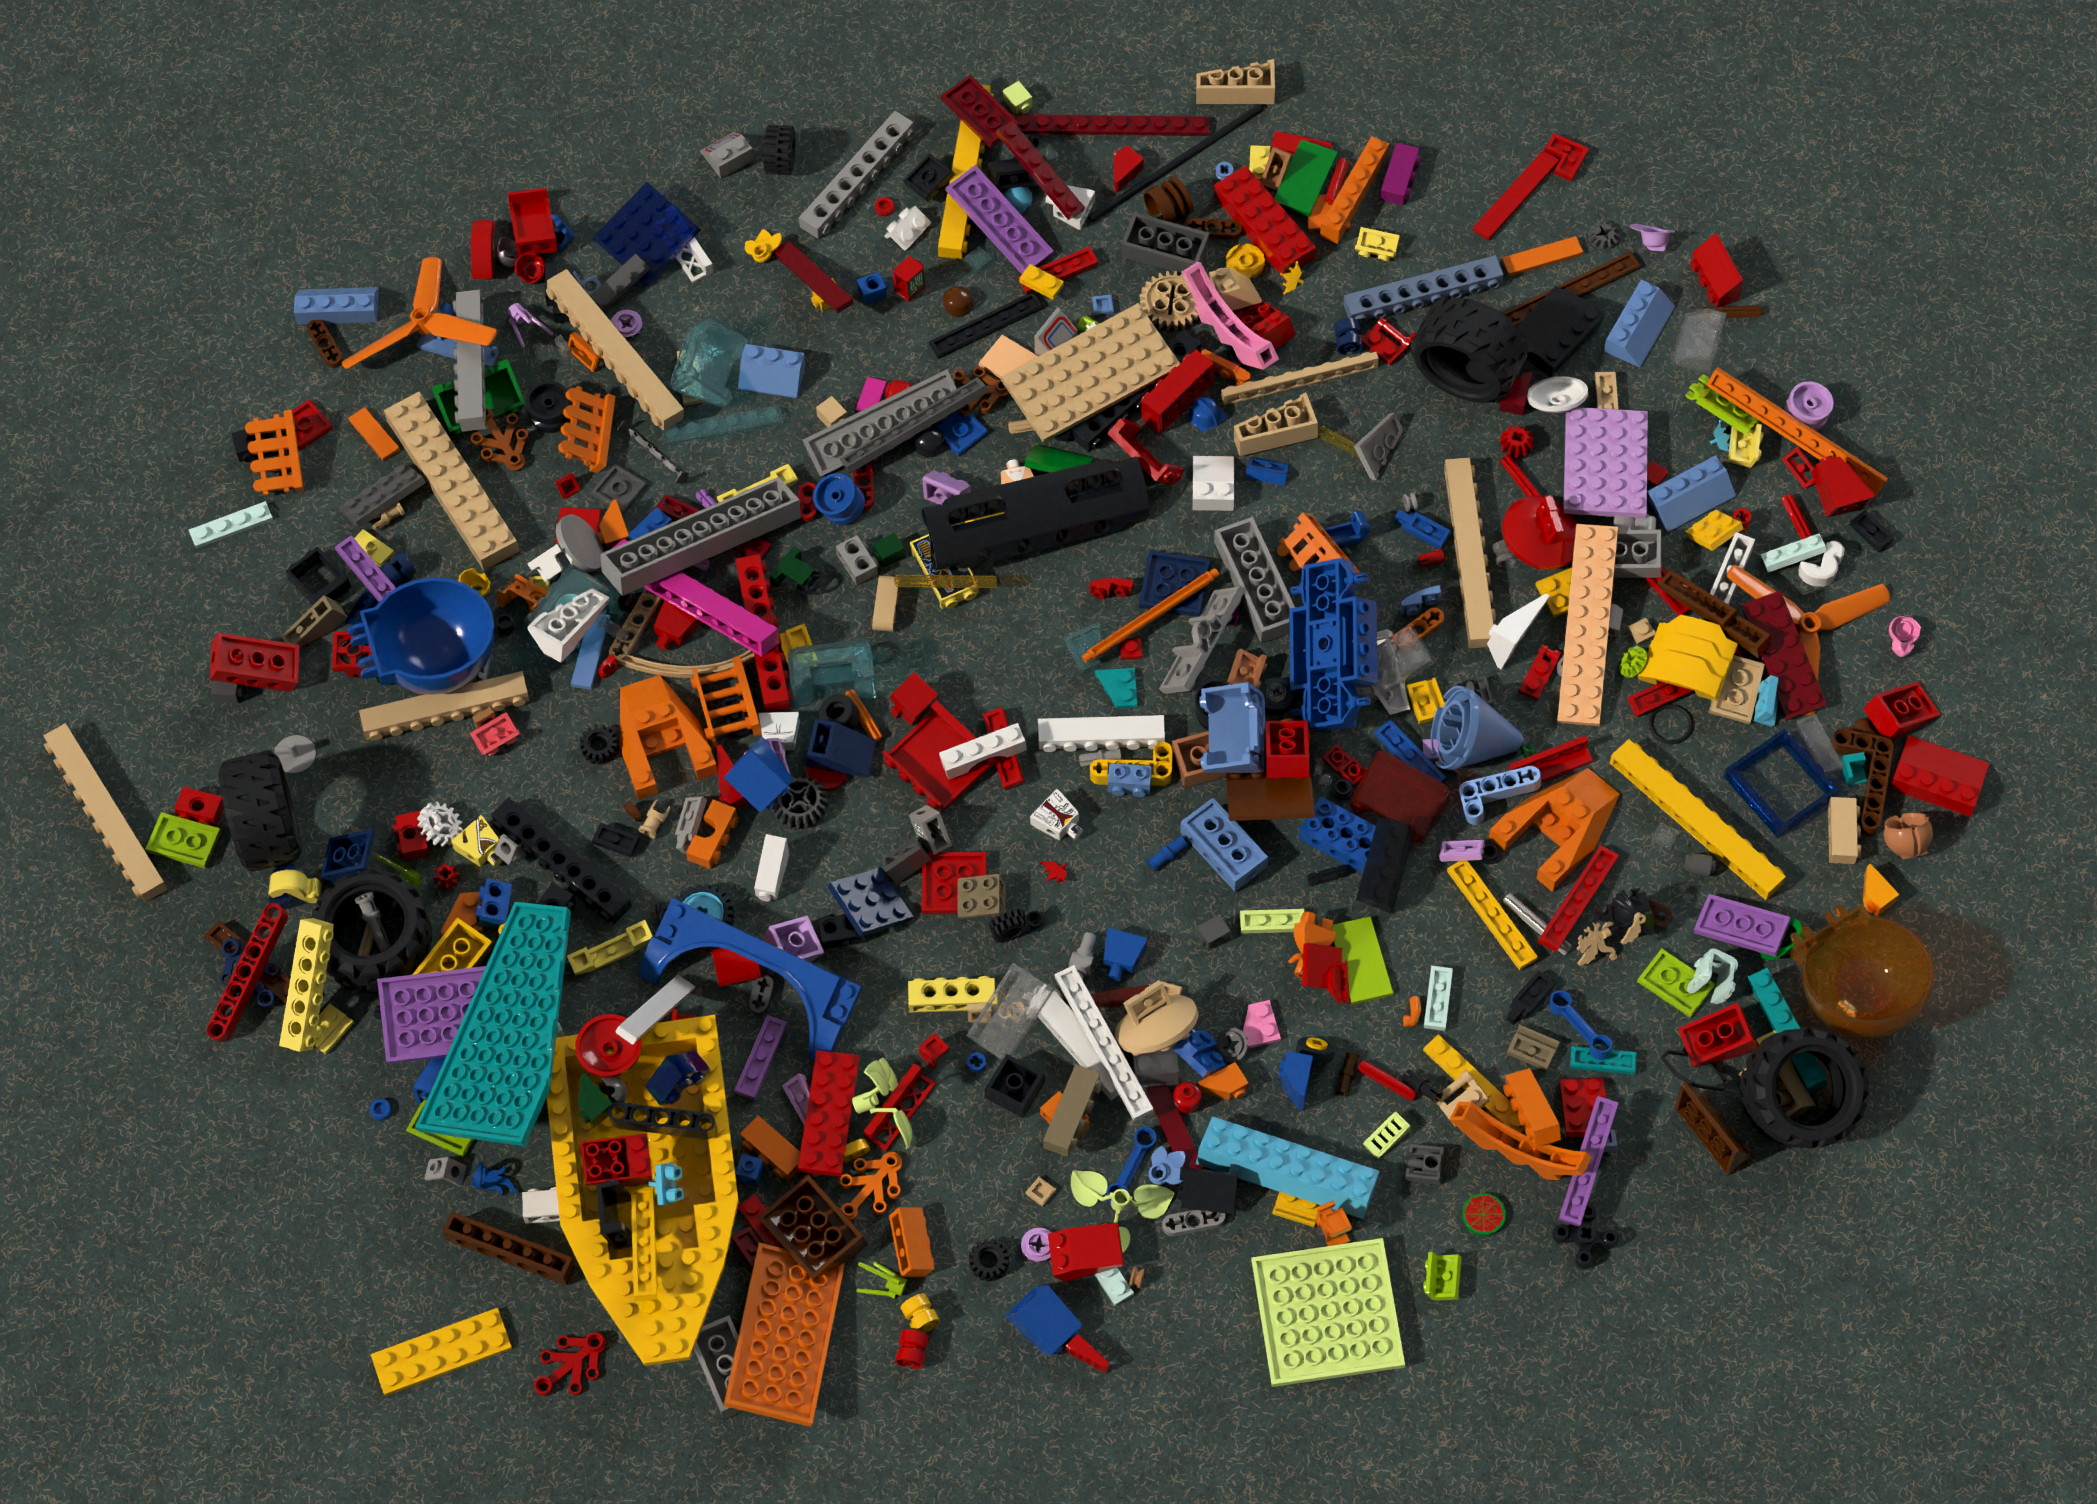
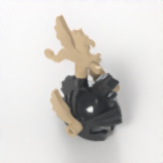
M1640 888L1630 889L1631 893L1630 897H1628L1626 892L1622 890L1621 893H1617L1616 897L1612 899V904L1606 903V911L1604 913L1599 908L1595 909V918L1602 922L1606 921L1600 931H1598L1600 923H1592L1594 930L1591 931L1590 927H1587L1584 931L1589 932V935L1587 937L1584 936V939H1582V935L1578 937L1579 946L1577 950L1584 953L1577 963L1579 966L1585 963L1589 964L1591 960H1594L1595 955L1598 954V949L1604 953L1611 952L1609 958L1612 961L1617 959L1615 949L1611 946H1606L1604 939L1612 934L1619 936L1622 939V944H1627L1628 942H1633L1640 932H1645L1648 935L1654 933L1655 919L1645 891L1639 892Z

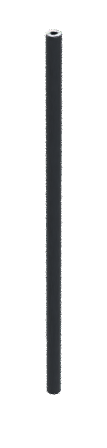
M1261 105L1254 106L1088 215V218L1094 222L1263 111Z

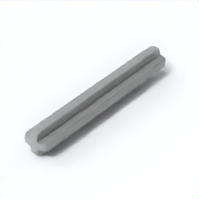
M1509 893L1503 899V903L1537 933L1542 935L1548 924L1513 894ZM1565 940L1558 951L1566 955L1572 949V945Z

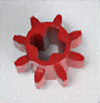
M444 863L442 867L435 868L437 875H434L433 879L434 882H438V889L445 887L447 891H450V887L453 885L458 886L456 879L460 878V874L456 872L455 865L450 867Z

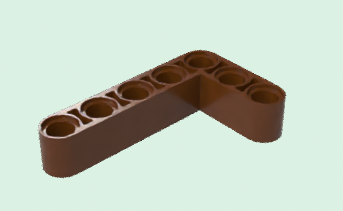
M1838 729L1833 733L1830 742L1832 751L1842 755L1864 752L1865 759L1870 760L1859 825L1861 833L1871 837L1877 833L1882 819L1894 748L1893 742L1889 738ZM1836 740H1842L1845 743L1841 744L1838 743ZM1857 744H1862L1865 748H1861ZM1879 748H1883L1887 752H1882L1879 750ZM1875 767H1881L1883 770H1877ZM1872 785H1877L1880 789H1875ZM1869 804H1875L1877 808H1873ZM1867 822H1870V823H1872L1874 826H1873V827H1870V826H1868L1866 823H1867Z

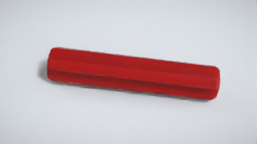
M1341 158L1337 162L1325 198V202L1329 203V205L1333 204L1340 192L1349 165L1345 158Z
M1504 456L1501 459V464L1526 496L1542 497L1511 456Z
M1791 494L1783 496L1782 503L1801 540L1813 536Z
M1366 1060L1360 1063L1358 1071L1409 1101H1413L1417 1096L1415 1089Z

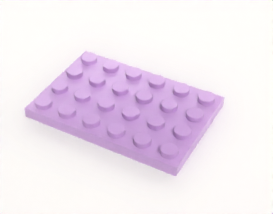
M1577 407L1565 413L1563 514L1646 518L1648 411Z

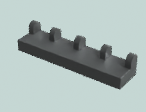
M637 254L633 255L590 295L591 299L604 312L645 275L650 268Z

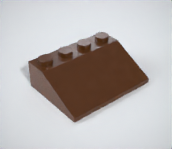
M1310 769L1309 778L1301 779L1267 778L1266 771L1259 773H1226V800L1229 821L1314 818Z
M1684 1082L1681 1084L1674 1108L1727 1176L1748 1163L1751 1157L1749 1147L1744 1142L1741 1143L1737 1138L1735 1129L1731 1125L1728 1126L1720 1110L1715 1109L1711 1105L1708 1095L1689 1083Z
M809 1175L758 1216L762 1224L812 1280L852 1259L868 1245L859 1230Z

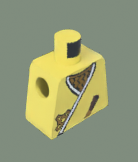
M482 815L451 841L455 851L479 867L486 861L497 867L503 861L494 853L499 838Z

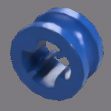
M979 1052L971 1053L967 1058L968 1069L973 1073H980L985 1070V1056ZM978 1058V1061L983 1063H979V1067H975L974 1064H970L974 1062L973 1059Z

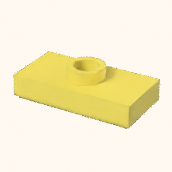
M364 529L354 538L379 567L394 555V550Z

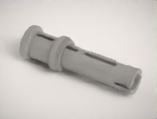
M372 892L364 893L358 896L355 902L361 908L363 913L362 919L367 921L379 953H382L392 946L379 917L381 915L380 909L376 908L374 903V894Z

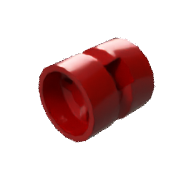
M902 1330L899 1339L901 1347L896 1353L895 1363L902 1367L923 1368L925 1353L923 1351L927 1350L929 1335L918 1330Z

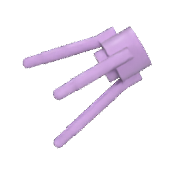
M515 303L508 308L507 313L510 316L508 321L512 325L522 348L525 347L516 323L522 324L526 321L529 324L532 320L545 332L554 335L549 328L531 315L521 304Z

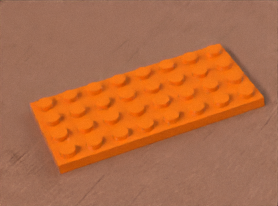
M763 1243L758 1244L723 1406L800 1425L812 1426L844 1263L819 1278L812 1280L786 1249Z

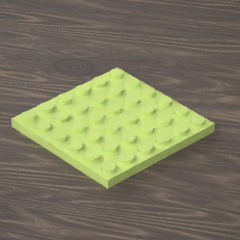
M1383 1238L1251 1258L1272 1387L1405 1368Z

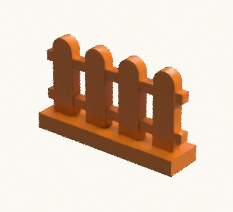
M577 386L570 388L566 392V397L573 402V406L568 405L564 408L563 414L566 418L571 419V421L561 427V432L568 437V441H562L558 445V449L561 453L566 454L565 458L571 459L573 457L584 461V465H590V472L598 473L606 467L616 396L607 394L604 398H600V394L595 393L591 395L582 391V387ZM579 405L590 408L591 413L580 409ZM577 422L589 426V429L577 426ZM578 440L585 443L586 448L575 444L574 441Z
M292 410L283 411L284 417H279V414H274V418L259 420L258 417H253V421L245 425L247 434L255 435L256 441H251L248 444V450L251 454H258L259 459L254 460L250 464V468L253 473H261V479L254 481L253 488L257 493H263L264 496H268L269 491L283 489L285 493H288L290 488H294L296 493L304 492ZM286 430L287 436L282 437L281 431ZM276 432L277 438L261 440V434ZM289 449L290 455L285 456L284 450ZM279 451V457L264 459L263 453ZM287 469H292V475H287ZM282 471V476L267 478L266 472Z
M1304 512L1298 517L1301 524L1296 523L1293 526L1295 530L1286 539L1282 537L1279 540L1281 544L1277 548L1279 556L1287 557L1291 555L1293 557L1289 567L1292 571L1296 572L1301 571L1303 566L1307 565L1316 555L1320 558L1317 562L1338 558L1350 561L1311 514ZM1305 540L1308 544L1297 553L1295 549ZM1354 565L1356 573L1361 574L1360 571Z

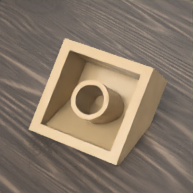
M1229 267L1209 272L1212 284L1232 311L1262 302L1249 277Z

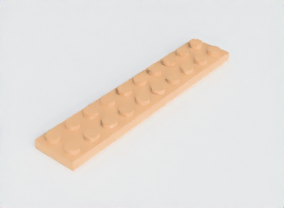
M1576 524L1558 723L1600 726L1618 527Z

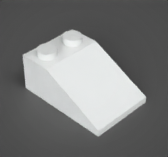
M1193 456V510H1234V456Z

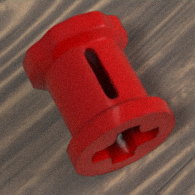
M1739 508L1734 511L1733 518L1742 522L1744 529L1738 533H1743L1749 528L1751 513L1745 508Z

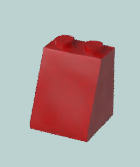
M1840 456L1822 458L1821 462L1816 464V467L1811 472L1827 517L1865 507L1875 497L1874 493Z

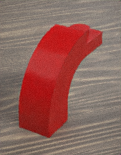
M493 220L473 221L471 231L472 279L493 278V240L496 232V222H493Z

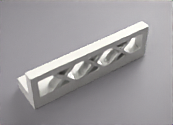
M675 207L667 209L668 218L654 225L691 282L695 283L713 274L711 261ZM671 222L674 227L672 233L663 231L661 227ZM674 237L683 240L682 247L672 245ZM683 252L693 255L691 262L682 260ZM692 266L700 267L703 273L694 277L691 273Z

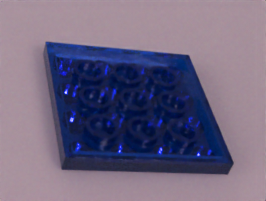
M646 182L592 239L622 266L633 255L637 254L650 268L639 279L647 287L701 229Z

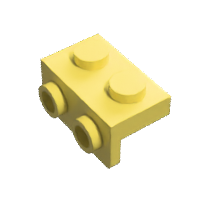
M1361 227L1355 250L1359 252L1358 255L1370 257L1372 254L1377 255L1379 260L1390 261V258L1395 259L1400 235Z
M1757 424L1747 435L1734 427L1731 428L1728 462L1751 468L1756 461H1759L1761 457L1759 446L1763 439L1761 424Z

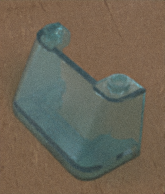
M712 314L689 328L685 335L669 387L677 393L718 407L728 405L732 398L731 390L725 388L733 362L738 358H742L744 347L748 340Z

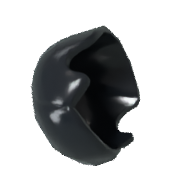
M931 425L928 429L914 435L915 450L919 455L926 458L935 457L940 448L944 446V434L938 427Z

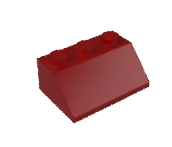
M1713 234L1693 251L1690 266L1692 271L1697 272L1699 275V283L1702 288H1706L1710 303H1714L1715 306H1725L1739 301L1743 279L1718 234Z

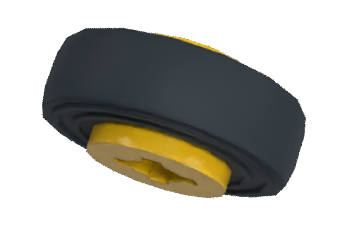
M1303 1037L1297 1042L1296 1053L1313 1056L1312 1062L1323 1064L1332 1061L1335 1048L1331 1043L1323 1039Z

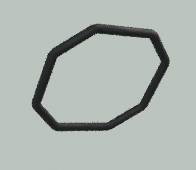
M1666 1050L1661 1056L1663 1063L1677 1078L1694 1087L1723 1091L1729 1083L1727 1078L1713 1063L1706 1065L1710 1066L1723 1080L1722 1086L1699 1084L1679 1074L1667 1061L1666 1057L1668 1054L1689 1057L1687 1052Z

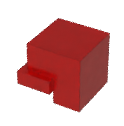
M914 672L891 694L889 699L895 705L892 707L890 714L895 718L898 716L902 717L912 726L936 701L938 694Z

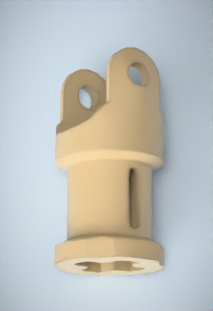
M395 503L375 518H380L381 520L376 522L372 529L378 530L389 524L393 518L399 515L403 516L405 512L400 503Z
M657 799L651 805L645 823L638 829L641 834L653 839L657 835L656 831L659 825L664 823L670 811V806L664 814L655 811L654 807Z

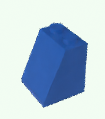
M763 737L733 765L724 777L760 813L765 808L768 810L772 808L777 802L775 798L779 794L784 796L791 788L789 784L793 780L790 773Z
M1048 1285L1035 1286L1004 1315L1044 1355L1055 1356L1064 1348L1062 1344L1067 1339L1070 1341L1079 1334L1078 1329L1082 1326L1080 1321Z

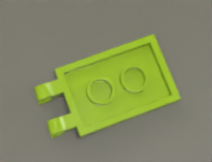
M1702 374L1698 379L1703 385L1699 382L1697 384L1693 383L1689 389L1693 390L1694 393L1689 391L1685 395L1689 400L1697 399L1696 403L1745 435L1761 422L1706 386L1709 381L1706 375Z

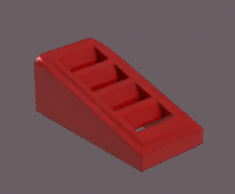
M1077 1334L1066 1345V1352L1102 1372L1108 1373L1110 1371V1363L1081 1335Z

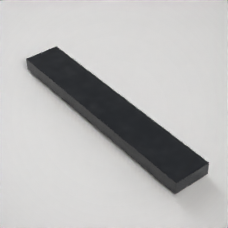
M1033 291L929 341V346L936 357L940 359L1042 310L1043 305Z

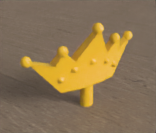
M1296 261L1295 268L1289 267L1290 273H1280L1287 281L1283 283V286L1286 287L1285 292H1283L1284 295L1295 290L1297 283H1304L1303 280L1299 279L1302 272L1298 261Z

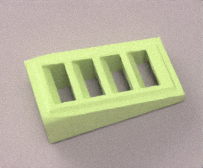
M1394 1112L1363 1145L1379 1159L1410 1132V1125L1397 1112ZM1394 1122L1401 1128L1400 1131L1393 1125ZM1387 1128L1395 1134L1394 1137L1386 1131ZM1380 1134L1389 1141L1387 1144L1379 1137ZM1374 1140L1382 1147L1381 1150L1372 1143Z

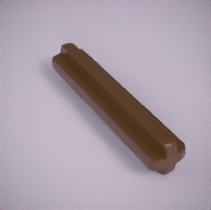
M1760 305L1703 307L1702 309L1704 319L1761 317L1762 307Z

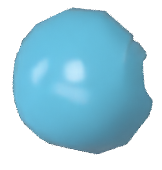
M1028 187L1006 189L1003 194L1020 214L1024 213L1033 201V194Z

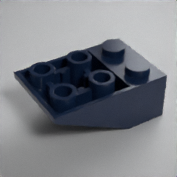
M815 719L807 752L806 767L869 778L876 740L839 723Z

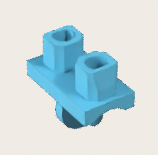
M675 1162L657 1164L655 1180L649 1181V1186L656 1188L658 1205L674 1203L684 1198L682 1188H676V1180L682 1177V1168L675 1166Z

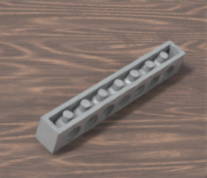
M894 111L799 217L800 228L818 239L822 235H826L830 231L833 222L839 221L843 211L854 204L858 194L862 195L867 188V184L870 181H875L879 171L889 165L891 157L894 154H899L903 144L913 138L915 134L914 122Z

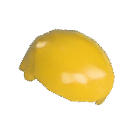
M471 568L459 575V582L471 588H482V590L477 592L483 598L490 592L491 582L485 573L480 574L474 568Z

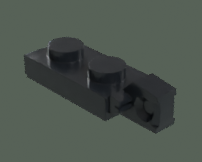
M1538 970L1512 999V1003L1509 1006L1512 1010L1507 1014L1508 1018L1506 1020L1513 1025L1520 1016L1525 1019L1555 987L1556 983Z

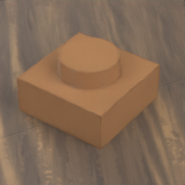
M491 707L478 712L472 717L476 729L496 718Z

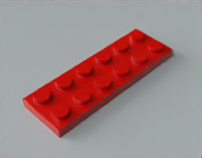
M816 1051L798 1172L842 1177L853 1106L852 1099L855 1093L860 1060L859 1055Z

